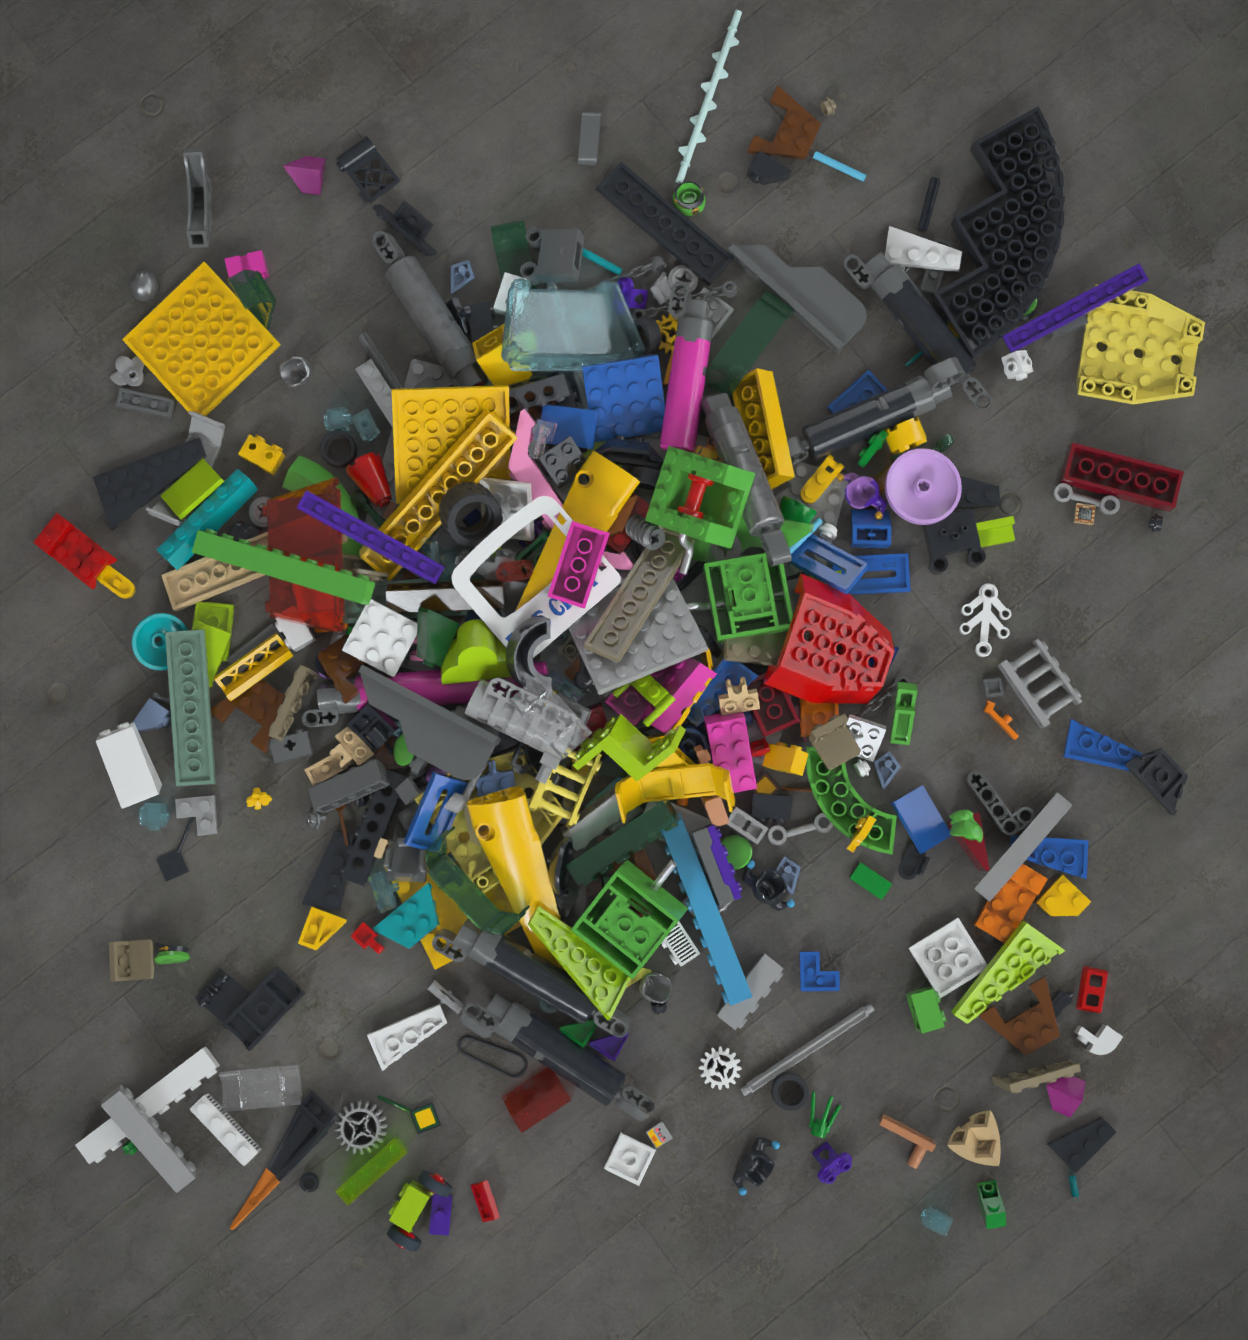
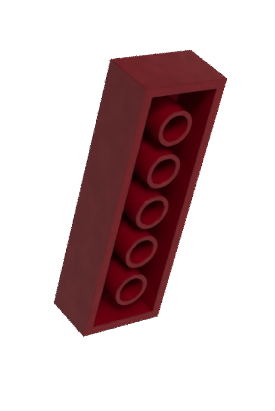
M1071 443L1067 448L1059 483H1066L1079 489L1106 496H1114L1118 499L1170 512L1176 507L1184 471Z

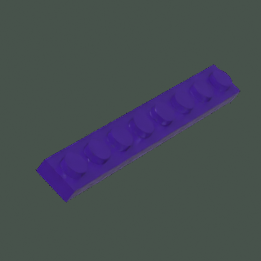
M1139 263L1005 334L1002 338L1010 353L1018 351L1148 282L1149 279Z
M307 490L297 506L298 510L433 584H436L445 568L441 564Z

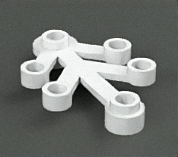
M990 583L982 585L979 589V596L961 608V613L964 616H969L973 613V609L983 602V610L959 627L960 633L967 635L974 626L981 622L980 643L975 647V652L979 657H986L992 651V647L988 643L989 623L997 630V635L1000 639H1005L1010 634L1009 629L1004 627L991 612L992 603L999 611L1000 619L1007 620L1011 617V611L1005 608L997 598V588ZM986 590L991 592L990 597L985 595ZM969 607L970 613H965L964 608ZM1007 611L1008 617H1003L1002 612ZM964 625L969 628L968 632L962 630ZM1005 630L1006 636H1002L1000 631ZM981 646L985 647V653L980 652L979 648Z

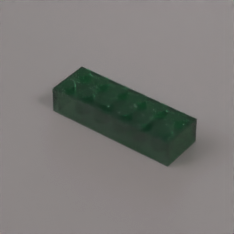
M664 800L565 866L578 885L584 884L586 886L599 879L598 874L603 875L614 869L613 864L617 863L618 865L628 860L631 852L635 854L646 848V842H654L663 836L661 834L663 831L668 832L679 826L677 822L681 818L671 802Z

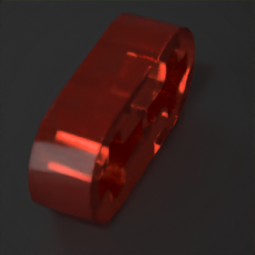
M527 560L501 563L497 567L496 577L501 582L526 580L533 574V565ZM522 566L528 569L526 574L518 570H521ZM502 569H506V571L509 572L508 576H504V574L501 573Z

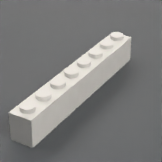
M204 1047L136 1098L135 1101L137 1103L140 1102L145 1107V1113L150 1118L157 1113L162 1115L170 1109L168 1105L171 1102H179L186 1096L184 1093L187 1090L191 1089L193 1091L201 1085L200 1080L204 1077L209 1079L216 1074V1068L220 1065L208 1048ZM110 1118L75 1146L88 1164L94 1161L99 1163L107 1157L105 1153L108 1150L114 1151L122 1145L121 1141L127 1136L114 1120Z

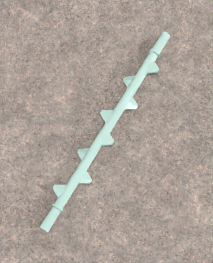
M739 10L734 12L731 24L727 28L728 32L721 51L712 54L717 64L711 81L701 84V88L706 92L699 115L690 117V121L695 127L689 144L678 149L684 157L680 163L681 167L676 178V182L679 184L683 183L687 169L690 167L696 143L706 141V137L701 133L707 112L717 107L712 98L718 80L728 77V73L723 69L729 49L739 44V41L734 37L742 12Z

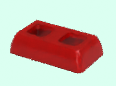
M1087 966L1082 968L1076 1003L1077 1010L1097 1014L1102 1012L1108 979L1107 970ZM1092 974L1102 977L1100 987L1090 986L1089 981ZM1088 994L1099 996L1097 1006L1086 1004Z

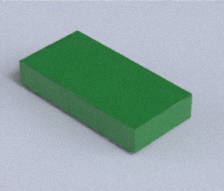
M861 862L849 878L880 900L884 898L892 886V883Z

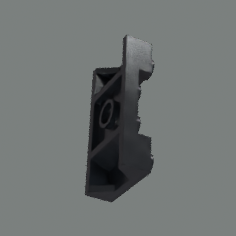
M278 966L222 1025L233 1032L250 1052L288 1011L305 996L306 992Z

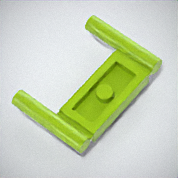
M650 675L622 685L612 692L618 698L632 685L656 708L643 721L647 727L676 700Z

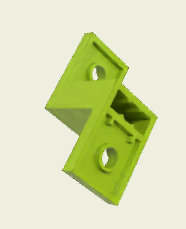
M620 714L616 718H610L603 729L601 727L598 728L591 739L586 738L580 746L582 748L575 754L574 757L576 759L572 766L579 770L603 750L634 780L639 781L676 751L686 730L681 725L675 729L671 728L662 740L659 738L652 743Z

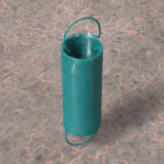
M1069 1175L1071 1195L1074 1199V1197H1079L1076 1175Z

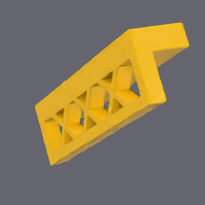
M275 633L216 675L214 680L222 688L227 698L232 701L293 657V654L280 636ZM275 640L281 644L278 649L269 650L270 644ZM264 653V658L260 662L253 661L254 655ZM242 664L249 665L246 672L238 673L239 666ZM225 676H233L232 682L225 686L221 682V679Z

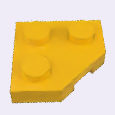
M1061 875L1035 903L1049 916H1078L1091 901L1064 875Z

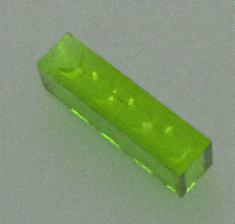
M396 1135L339 1186L335 1192L349 1206L406 1155L410 1149Z

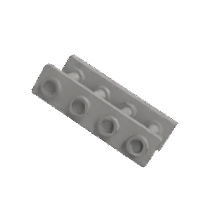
M1036 639L1032 642L1034 648L1014 662H1008L1006 659L997 666L1037 725L1042 729L1050 724L1049 716L1070 702L1078 705L1082 701L1079 691L1076 688L1073 689L1070 685L1068 675L1065 672L1062 673L1059 669L1057 659L1054 656L1051 657L1047 652L1048 647L1045 642ZM1040 654L1045 664L1026 677L1019 678L1016 674L1017 668ZM1051 670L1056 680L1037 693L1030 694L1027 690L1028 684ZM1059 686H1062L1067 696L1046 710H1041L1038 706L1039 700Z

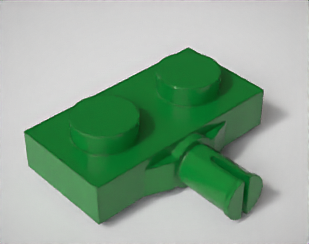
M884 430L879 435L874 434L868 442L871 446L869 448L865 447L859 454L861 459L857 464L864 468L876 451L882 448L889 434Z

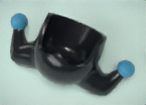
M750 860L742 875V881L752 888L754 897L761 903L769 904L776 911L787 907L792 908L795 905L793 899H789L787 902L780 900V897L787 890L784 878L773 869H767L758 876L753 875L752 868H754L755 862Z
M758 1137L751 1151L742 1156L739 1168L733 1175V1181L738 1187L740 1195L747 1193L746 1188L743 1187V1180L747 1179L753 1185L760 1186L770 1176L775 1163L765 1154V1147L771 1146L773 1149H778L780 1147L778 1141Z

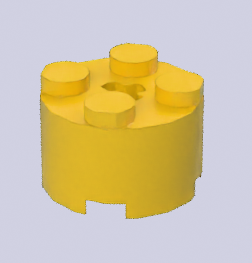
M918 416L904 421L892 429L885 430L889 434L886 441L894 456L927 442V436Z

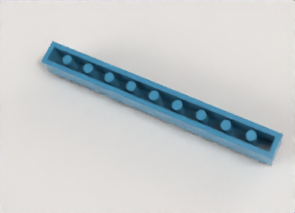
M681 814L659 822L658 834L660 839L664 838L667 845L664 846L667 856H671L677 864L673 872L675 875L679 874L681 879L678 885L681 892H686L688 900L685 901L689 912L693 910L695 918L692 920L696 930H701L702 936L699 938L703 948L707 947L710 955H707L710 966H715L717 973L714 976L717 984H722L724 992H721L725 1004L729 1002L730 1006L752 998L749 986Z

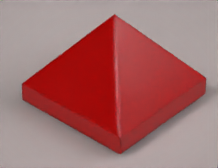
M765 738L749 743L752 757H762L770 752Z

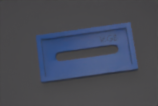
M811 534L791 554L792 559L790 562H787L844 594L851 590L868 569V563L814 534ZM807 551L812 552L835 566L837 565L840 569L846 571V574L842 575L806 556L804 553Z
M908 553L855 556L868 563L866 572L893 570L896 572V576L859 579L848 594L862 595L911 591ZM832 564V570H841L842 575L846 574V571Z
M433 771L404 839L405 845L440 854L457 813H453L444 807L454 793L463 794L468 784L467 781ZM447 789V795L435 819V824H433L430 833L425 834L441 792Z

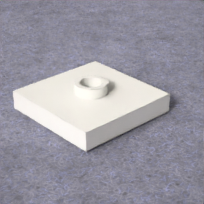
M620 1132L604 1169L639 1186L656 1149Z

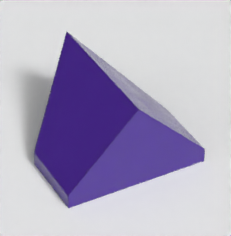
M628 1032L623 1037L610 1035L590 1041V1046L615 1062L628 1038Z

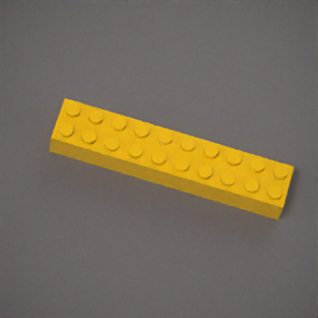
M485 408L378 530L417 551L441 525L439 504L443 495L456 484H461L462 482L478 483L517 440L518 437L515 432ZM366 546L359 550L360 558L377 572L388 573V578L386 579L389 581L402 568V566Z

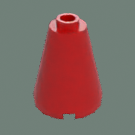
M371 452L355 459L356 464L352 467L349 464L346 468L348 476L375 506H387L392 499L381 455L378 452L377 455Z

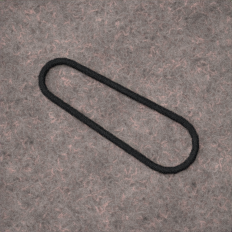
M465 1036L458 1042L460 1053L510 1078H519L526 1072V1059L519 1053L470 1036ZM465 1039H470L516 1055L523 1060L524 1069L519 1075L508 1074L465 1053L461 1049V1043Z

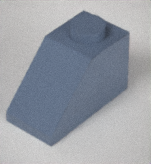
M149 698L133 722L138 732L160 729L163 726H167L170 722L171 711Z

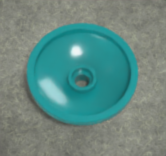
M155 613L142 619L134 629L131 640L132 650L137 660L150 669L167 670L165 632L188 631L184 623L177 617L167 613ZM157 636L161 638L159 642H155Z

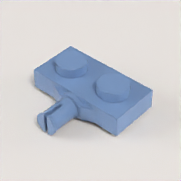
M488 760L489 772L480 776L476 784L477 796L481 797L516 786L513 771L511 769L498 771L496 770L495 760Z

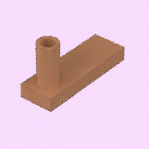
M883 1113L881 1114L879 1125L916 1144L907 1164L917 1169L926 1151L933 1152L936 1146L935 1141Z

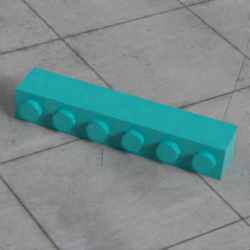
M237 468L156 550L178 571L195 554L192 553L197 531L205 532L206 528L218 531L259 489Z

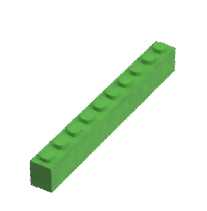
M206 528L205 532L197 531L192 553L360 604H370L375 582L369 581L370 577L361 574H358V577L351 576V571L341 569L338 572L335 571V566L324 564L321 567L317 565L318 561L308 558L306 562L301 561V556L290 553L288 557L283 555L284 551L274 548L271 552L267 550V546L256 543L254 547L250 545L251 541L239 538V541H234V536L223 533L221 537L217 535V531Z

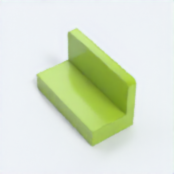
M1014 516L976 523L981 548L1013 542L1015 540L1012 527L1015 524Z

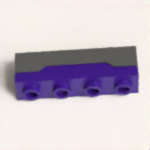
M708 824L705 827L689 832L716 905L723 906L742 898L740 895L742 888L733 876L735 874L732 863H728L726 857L728 856V851L719 839L722 837L719 828L713 824Z

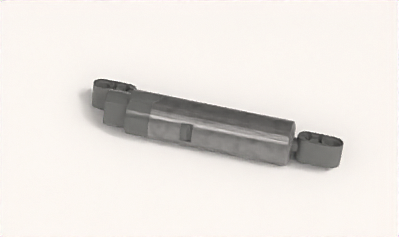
M382 231L375 232L372 237L374 247L384 262L392 264L387 269L385 277L452 382L447 387L486 386L488 380L481 371V366L476 361L471 343L455 321L414 256L405 257L403 250L391 234ZM385 237V243L382 245V239Z
M715 392L704 395L701 413L720 462L756 473L742 514L750 535L760 537L762 547L772 567L790 562L792 559L791 552L780 529L784 523V517L738 408L732 406L726 393L718 394Z

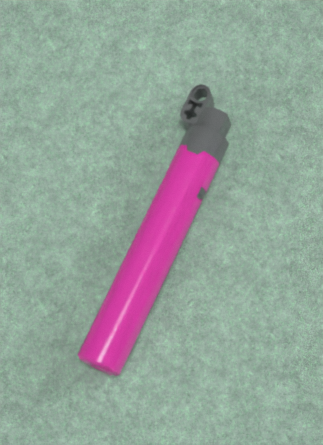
M545 661L533 662L537 672L548 675L547 663ZM441 669L396 673L394 677L389 674H380L439 706L468 704L480 682L471 681L442 685ZM351 676L347 679L359 690V693L346 704L342 701V695L336 690L334 684L320 685L317 688L318 705L307 708L302 716L303 723L308 727L332 726L338 722L341 713L360 712L369 703L362 677ZM512 677L502 678L521 687ZM501 682L495 684L496 691L503 690L507 692L509 690L501 687ZM515 690L512 693L513 700H520V691ZM331 712L332 715H335L334 718L328 715V713ZM308 713H314L317 719L311 720L308 717Z

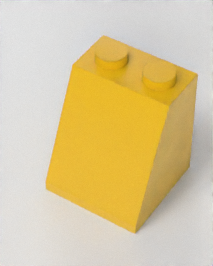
M505 324L472 343L476 361L494 386L511 385L527 380L533 375L530 365Z

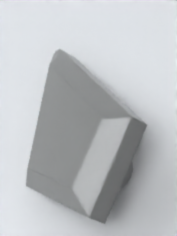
M665 271L660 273L650 288L653 293V299L657 300L659 305L670 300L671 289Z

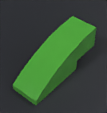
M897 682L890 743L910 744L915 715L917 684Z

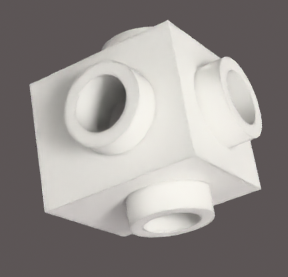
M1027 350L1015 351L1001 358L1004 365V373L1008 379L1020 381L1027 378V374L1033 372L1032 361L1028 356Z

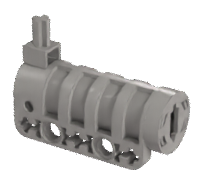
M494 678L490 682L481 679L465 710V715L543 752L544 754L540 760L542 766L535 780L546 784L552 770L557 769L579 724V718L576 714L502 678ZM501 682V687L509 690L507 692L503 690L496 691L495 684ZM515 690L521 693V698L518 701L512 698V693ZM526 699L535 701L536 699L538 705L544 706V703L547 705L543 710L537 707L531 709L532 705L524 701ZM550 707L555 708L557 711V715L553 719L547 715V710ZM562 712H564L562 717H573L572 721L575 723L568 727L566 726V721L560 720L559 723L557 720L561 717Z

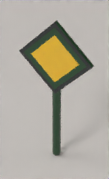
M381 1095L377 1096L378 1099L409 1112L418 1134L441 1126L433 1102L412 1110Z

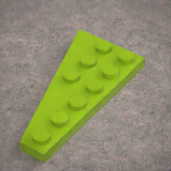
M538 906L527 925L607 1021L610 1020L631 978L571 931V927Z
M1023 920L951 1012L968 1024L983 1013L989 1004L993 1001H999L1002 998L1001 995L1008 990L1012 991L1035 974L1037 968L1043 964L1047 965L1051 962L1050 959L1057 953L1060 955L1065 950Z

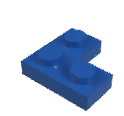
M799 952L800 991H840L839 971H820L819 952Z

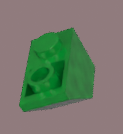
M996 1180L976 1183L986 1229L1006 1226V1211Z

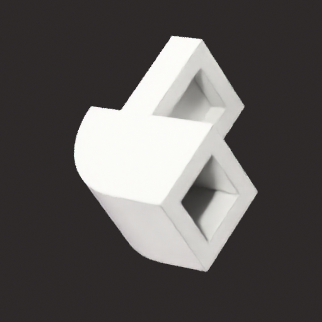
M1104 1024L1101 1025L1095 1036L1081 1026H1077L1074 1030V1033L1078 1035L1077 1039L1085 1045L1089 1043L1085 1050L1097 1055L1112 1052L1123 1038L1119 1033Z

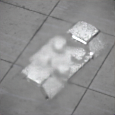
M539 674L509 700L512 706L562 759L569 755L592 733Z
M298 1065L219 1072L223 1092L222 1112L301 1104L302 1086Z

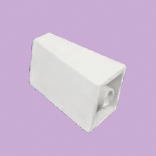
M128 722L122 723L117 726L118 729L110 731V729L104 730L99 733L96 739L98 749L122 809L158 795L162 786L134 722L131 724Z

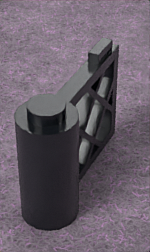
M367 136L336 158L338 162L335 164L341 172L345 171L361 191L358 194L365 203L368 201L370 204L400 183L399 178ZM376 157L381 162V170L370 169V162ZM359 170L367 171L366 181L357 180L354 174ZM369 172L380 173L379 183L368 182ZM382 174L391 175L394 181L389 185L381 184ZM367 185L378 186V193L370 197L367 193Z
M519 741L509 763L512 766L511 770L520 775H523L524 772L536 778L537 773L534 771L533 764L540 762L543 756L542 752L537 750L540 759L531 762L528 752L535 748L527 749L526 744ZM525 754L528 764L523 766L517 764L519 755ZM563 755L559 765L568 769L573 758ZM556 772L551 774L549 780H552V783L561 787L565 776Z

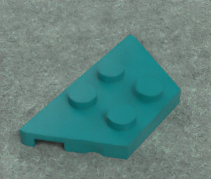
M431 883L423 886L376 925L373 930L408 949L417 944L440 925L439 917L436 913V903L431 893Z

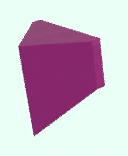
M305 156L283 165L302 193L321 195L325 158Z
M1072 1076L1068 1078L1060 1077L1057 1081L1047 1084L1046 1087L1052 1110L1071 1117L1082 1103L1086 1082Z

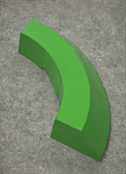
M299 455L288 469L282 487L300 498L304 496L307 490L328 503L337 505L339 509L359 519L353 501L343 485L324 467ZM348 537V542L321 552L317 556L332 555L335 567H337V554L343 553L360 556L361 544Z
M806 746V753H808L806 767L809 784L820 809L828 820L840 832L852 840L857 831L855 826L859 819L869 815L877 820L860 845L878 852L893 854L897 816L881 812L863 801L849 781L845 763L829 770L815 748Z

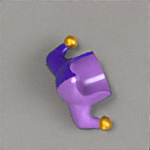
M853 472L844 475L839 473L837 475L838 481L846 480L849 482L845 488V497L848 503L857 509L872 505L878 511L875 513V518L878 520L882 519L887 502L879 495L877 482L871 477L859 476Z

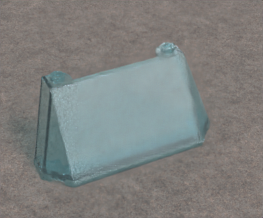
M519 278L513 281L508 290L501 357L504 362L509 364L512 371H557L560 369L562 371H582V366L641 357L646 349L617 282L603 281L594 291L530 289V282Z

